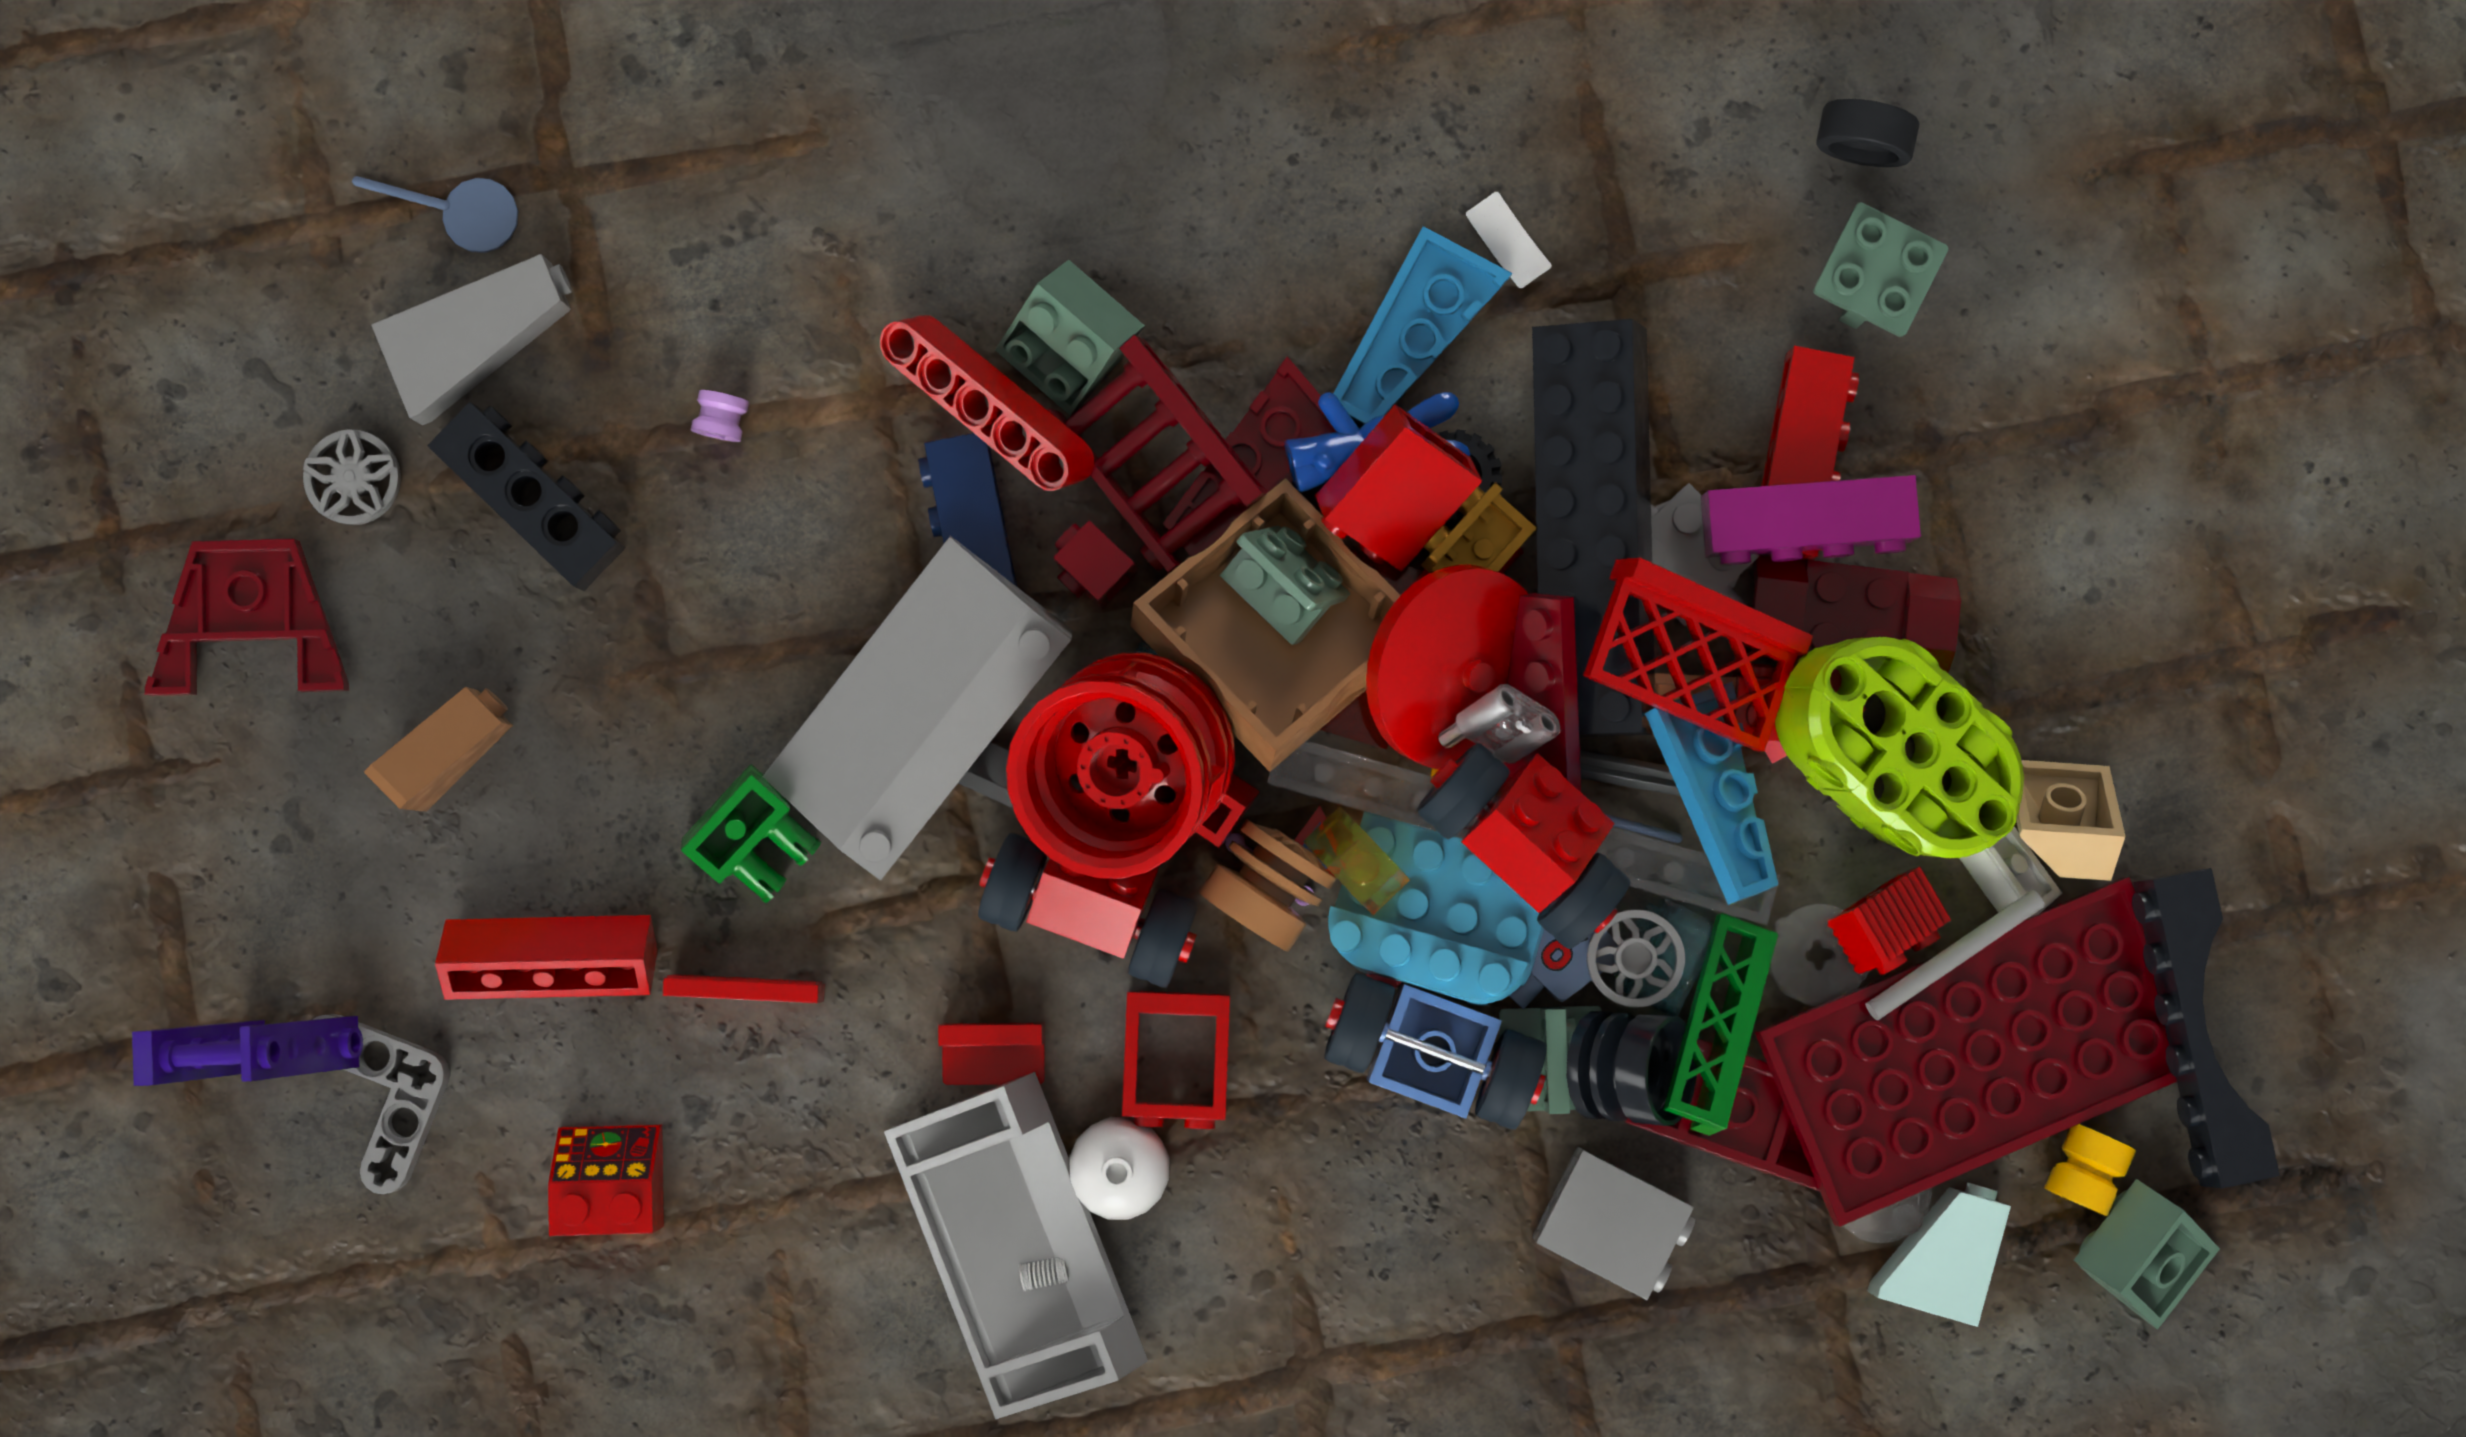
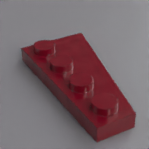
M1288 356L1276 370L1277 373L1266 388L1259 393L1250 405L1249 411L1234 431L1230 432L1226 438L1227 442L1268 492L1285 478L1293 485L1284 442L1287 439L1314 437L1324 433L1336 432L1318 405L1321 395ZM1212 463L1208 464L1204 471H1201L1163 522L1164 527L1168 531L1220 488L1217 483L1223 477ZM1243 502L1238 506L1231 504L1181 547L1189 557L1204 551L1214 544L1225 533L1231 523L1250 507H1247Z
M1538 593L1520 596L1506 686V689L1513 694L1516 700V707L1510 711L1514 714V720L1510 722L1508 732H1499L1498 744L1501 739L1517 730V721L1524 720L1527 723L1541 713L1548 714L1553 719L1556 730L1552 735L1515 759L1507 760L1503 763L1510 771L1507 780L1538 753L1551 766L1558 769L1581 792L1574 597Z

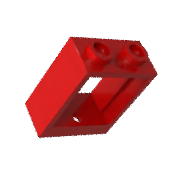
M1127 991L1123 1117H1133V1123L1138 1127H1163L1164 1118L1184 1119V1128L1215 1129V1120H1225L1230 994ZM1140 1013L1216 1016L1213 1105L1136 1102Z

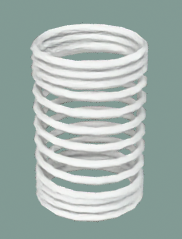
M1052 1258V1259H1051L1052 1277H1053L1054 1285H1056V1279H1055V1273H1054V1264H1053V1258ZM1056 1258L1058 1283L1063 1284L1068 1282L1065 1261L1061 1258ZM1047 1259V1260H1046L1047 1276H1048L1049 1285L1051 1286L1052 1283H1051L1050 1272H1049V1260ZM1042 1260L1041 1263L1044 1286L1047 1287L1044 1270V1260ZM1037 1261L1038 1280L1042 1288L1039 1261ZM1033 1262V1263H1032L1033 1279H1034L1035 1288L1037 1289L1038 1286H1037L1036 1275H1035V1262ZM1026 1263L1020 1264L1019 1272L1023 1290H1031L1033 1286L1030 1263L1028 1265Z

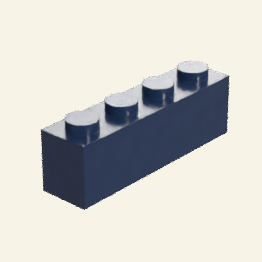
M974 433L924 443L927 457L918 458L924 488L933 487L936 506L928 508L933 537L942 536L945 543L952 536L1017 587L990 446Z

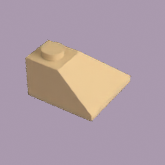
M2021 760L2024 772V786L2020 809L2016 818L2019 837L2059 877L2111 881L2126 836L2110 766Z

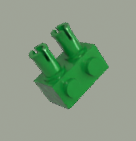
M750 764L682 837L681 851L717 883L721 884L727 876L729 877L733 874L759 896L762 902L767 903L774 897L772 892L775 890L778 893L787 879L777 873L753 852L761 839L766 837L771 839L794 859L798 866L803 865L809 859L807 857L808 852L811 855L816 852L821 841L812 836L788 815L790 802L762 777L763 773Z

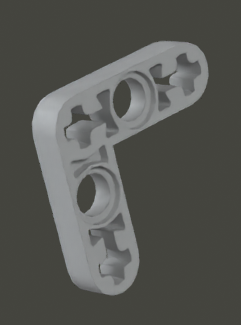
M328 1014L318 1016L313 1020L345 1016L337 1014ZM358 1022V1028L363 1037V1049L359 1056L360 1067L343 1070L391 1088L361 1162L360 1176L367 1189L373 1193L387 1194L400 1190L410 1180L448 1085L450 1069L445 1058L439 1053ZM373 1041L385 1044L390 1053L388 1064L379 1071L368 1067L364 1060L365 1048ZM403 1050L408 1052V1056L403 1060L406 1064L422 1066L427 1061L430 1062L429 1071L436 1075L435 1081L424 1083L420 1087L418 1086L419 1076L406 1070L399 1071L398 1079L394 1078L393 1074L402 1063ZM401 1107L413 1110L418 1117V1128L409 1137L396 1133L392 1125L393 1115ZM384 1139L393 1145L408 1146V1153L403 1150L396 1152L391 1163V1168L398 1171L397 1177L387 1179L384 1183L381 1182V1172L375 1169V1163L386 1161L393 1146H383Z

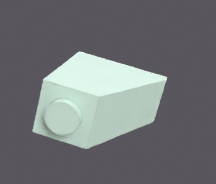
M1967 1182L1965 1191L1949 1187L1872 1278L1867 1291L1880 1299L1978 1327L2011 1206L1996 1201L1998 1191L1969 1182Z

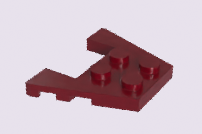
M296 539L191 542L172 604H175L171 619L166 633L161 635L156 652H159L153 674L148 676L145 684V695H197L198 642L297 639L298 691H349V681L300 541Z

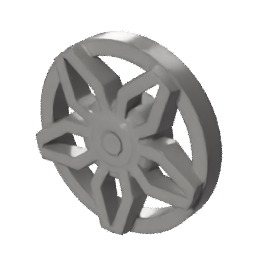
M341 430L326 436L315 445L303 466V483L309 501L323 516L341 524L361 525L374 521L388 511L396 500L400 489L401 470L394 452L383 440L361 430ZM348 439H351L354 454L347 457L345 451ZM361 440L374 444L383 454L368 455L363 460L365 451ZM338 443L336 448L338 461L332 457H321L327 449ZM388 462L375 473L370 466L372 463ZM316 466H332L330 475H323L318 472ZM390 474L388 490L384 498L381 499L379 490L374 486V482L381 481ZM314 478L324 484H332L324 489L321 500L315 488ZM335 492L341 494L340 500L328 508L332 495ZM370 493L375 507L372 508L362 501L361 497ZM351 498H353L356 506L366 512L355 516L338 514L349 506Z
M1625 910L1616 913L1609 924L1596 934L1594 932L1587 948L1586 961L1588 972L1594 985L1604 996L1624 1006L1644 1007L1663 1000L1676 988L1684 971L1685 952L1679 934L1663 917L1646 910ZM1630 918L1647 919L1659 926L1645 931L1642 938H1640L1639 929ZM1622 920L1630 930L1631 938L1623 940L1620 937L1619 921ZM1612 927V939L1618 947L1606 946L1597 950L1601 937ZM1665 931L1667 934L1659 946L1654 948L1649 942L1650 938ZM1671 941L1675 950L1674 970L1671 969L1665 960L1657 959V955L1664 953ZM1609 953L1614 955L1615 964L1609 966L1596 963V958ZM1656 966H1659L1670 978L1669 981L1654 978L1651 975ZM1598 971L1610 974L1616 971L1620 972L1615 978L1616 993L1606 986ZM1626 977L1634 979V985L1627 997H1623V980ZM1642 978H1645L1649 984L1662 987L1661 990L1651 996L1635 999L1643 987Z

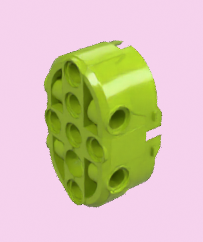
M1889 637L1853 638L1815 648L1796 661L1799 663L1795 666L1786 682L1783 699L1775 719L1779 741L1789 759L1802 771L1806 781L1824 796H1830L1839 804L1836 806L1858 828L1866 829L1878 840L1890 846L1900 848L1911 855L1942 858H1961L1979 853L1986 848H1990L2012 831L2020 809L2024 786L2023 765L2018 748L2012 738V730L1997 715L1983 708L1982 704L1951 675L1943 671L1939 667L1937 660L1927 650L1907 639L1899 640ZM1835 668L1840 672L1842 678L1841 686L1837 692L1833 690L1830 683L1831 673ZM1872 694H1876L1881 699L1886 711L1885 722L1876 734H1872L1867 729L1863 720V707ZM1910 736L1915 743V752L1911 759L1907 757L1905 752V743ZM1946 770L1949 771L1952 779L1951 786L1947 792H1945L1942 785V777ZM1880 776L1884 783V792L1881 798L1877 799L1873 788L1876 779Z

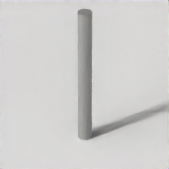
M2031 890L1865 1004L1867 1010L1875 1020H1880L2045 907L2042 897L2035 890Z

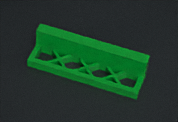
M1724 913L1718 914L1714 922L1663 1109L1692 1120L1690 1129L1708 1136L1727 1129L1778 938V933ZM1727 930L1742 936L1734 966L1723 947ZM1719 962L1723 971L1715 975ZM1726 976L1730 983L1720 1014L1710 996L1713 982ZM1706 1010L1710 1020L1702 1023ZM1714 1025L1716 1035L1707 1063L1697 1045V1039L1701 1030ZM1693 1059L1697 1068L1689 1072ZM1700 1073L1703 1083L1697 1105L1693 1106L1682 1102L1681 1098L1686 1080Z

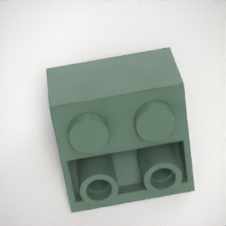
M1068 259L1037 283L995 351L1071 416L1123 359L1125 355L1119 348L1132 336H1138L1145 325Z

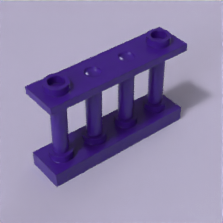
M358 1016L265 1024V1020L134 1031L132 1032L134 1086L160 1085L241 1074L242 1082L357 1068L360 1067L359 1056L363 1049V1037L358 1028Z

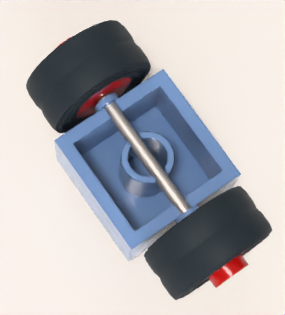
M1355 973L1348 985L1343 1000L1335 998L1329 1012L1325 1027L1332 1030L1324 1053L1325 1060L1336 1065L1345 1066L1352 1071L1364 1073L1376 1050L1366 1077L1369 1083L1463 1118H1467L1480 1080H1483L1476 1102L1475 1115L1489 1122H1495L1505 1128L1517 1129L1530 1103L1533 1105L1537 1103L1544 1086L1546 1076L1541 1074L1546 1056V1044L1543 1041L1533 1037H1526L1514 1030L1506 1029L1501 1035L1491 1059L1488 1060L1502 1020L1401 983L1388 1017L1395 994V987L1385 982L1374 980L1369 976Z

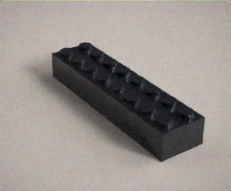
M1634 319L1532 327L1538 594L1574 597L1579 737L1654 735L1645 713L1655 707L1583 676L1616 584L1615 581L1609 579L1616 559L1640 557L1652 563L1647 328ZM1629 595L1623 614L1629 630L1649 621L1642 601ZM1653 629L1633 638L1643 664L1655 658ZM1616 630V633H1615L1614 637H1616V636L1619 635L1618 632H1617V630ZM1622 643L1609 650L1603 667L1604 671L1615 676H1620L1632 670ZM1655 668L1646 673L1655 693ZM1636 677L1629 680V682L1638 685Z

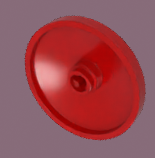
M1465 564L1444 567L1412 584L1386 613L1371 646L1367 663L1366 692L1371 716L1378 731L1385 741L1404 757L1426 767L1440 769L1450 758L1456 762L1468 749L1477 743L1482 744L1488 750L1498 745L1499 731L1496 729L1497 720L1474 736L1466 737L1451 748H1445V746L1441 745L1439 734L1459 721L1460 716L1500 689H1506L1520 596L1528 595V592L1512 578L1477 565Z

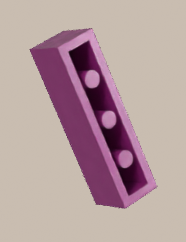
M1916 475L1708 490L1700 497L1705 558L1720 557V565L1751 563V554L1771 553L1773 562L1803 559V551L1823 549V558L1846 557L1855 555L1854 547L1874 545L1875 554L1899 553L1906 551V543L1921 537Z

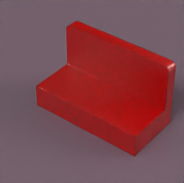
M1045 1022L942 1023L938 1025V1046H942V1081L945 1085H1002L1033 1072L1036 1073L1040 1084L1045 1081Z

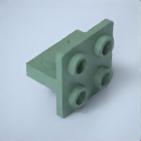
M1860 202L1854 207L1813 288V293L1844 309L1838 321L1854 329L1868 321L1898 337H1903L1908 332L1948 252V246Z
M1273 526L1243 533L1236 541L1242 549L1219 575L1291 645L1300 643L1331 605L1344 602L1350 595V592L1341 584L1343 578L1339 572L1326 562L1315 560L1305 550L1307 545L1304 539L1294 530L1285 526Z
M1599 1006L1525 1008L1524 1010L1522 1008H1506L1499 1011V1019L1502 1020L1499 1028L1500 1037L1506 1029L1522 1033L1526 1037L1541 1040L1546 1044V1056L1541 1074L1546 1076L1544 1086L1535 1105L1530 1103L1527 1111L1569 1114L1570 1110H1576L1569 1095L1566 1078L1567 1054L1572 1034L1580 1019L1590 1011H1602Z

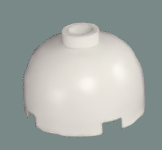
M1109 1117L1091 1125L1077 1138L1069 1156L1070 1180L1077 1198L1090 1212L1108 1220H1129L1146 1213L1161 1199L1169 1181L1170 1158L1163 1141L1151 1127H1138L1133 1123V1118Z

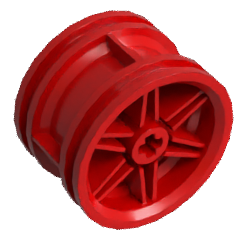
M1149 653L1115 654L1098 659L1066 680L1061 687L1041 699L1022 719L1010 743L1006 766L1008 795L1016 818L1026 834L1050 859L1073 872L1095 878H1128L1149 872L1169 860L1220 806L1231 784L1235 764L1234 735L1226 711L1212 689L1193 671L1171 659ZM1123 702L1130 703L1134 706V719L1131 718ZM1081 722L1088 727L1089 735L1074 734L1073 727L1075 723ZM1169 734L1177 746L1163 744L1160 747L1159 741L1161 736ZM1128 750V756L1122 755V751ZM1131 760L1137 761V764L1135 766L1131 765ZM1072 774H1077L1084 791H1078L1073 787L1071 783ZM1164 785L1171 787L1175 791L1176 798L1174 801H1170ZM1126 808L1129 812V820L1120 821L1112 815V809Z

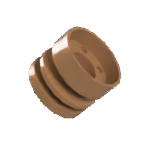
M1246 819L1240 830L1257 842V846L1253 852L1233 840L1228 846L1244 863V866L1240 872H1237L1226 866L1216 864L1198 892L1210 903L1254 933L1284 951L1289 952L1307 925L1291 905L1297 898L1310 905L1319 907L1323 900L1307 889L1305 884L1311 878L1324 887L1331 889L1337 878L1326 870L1318 860V856L1276 828L1258 825Z

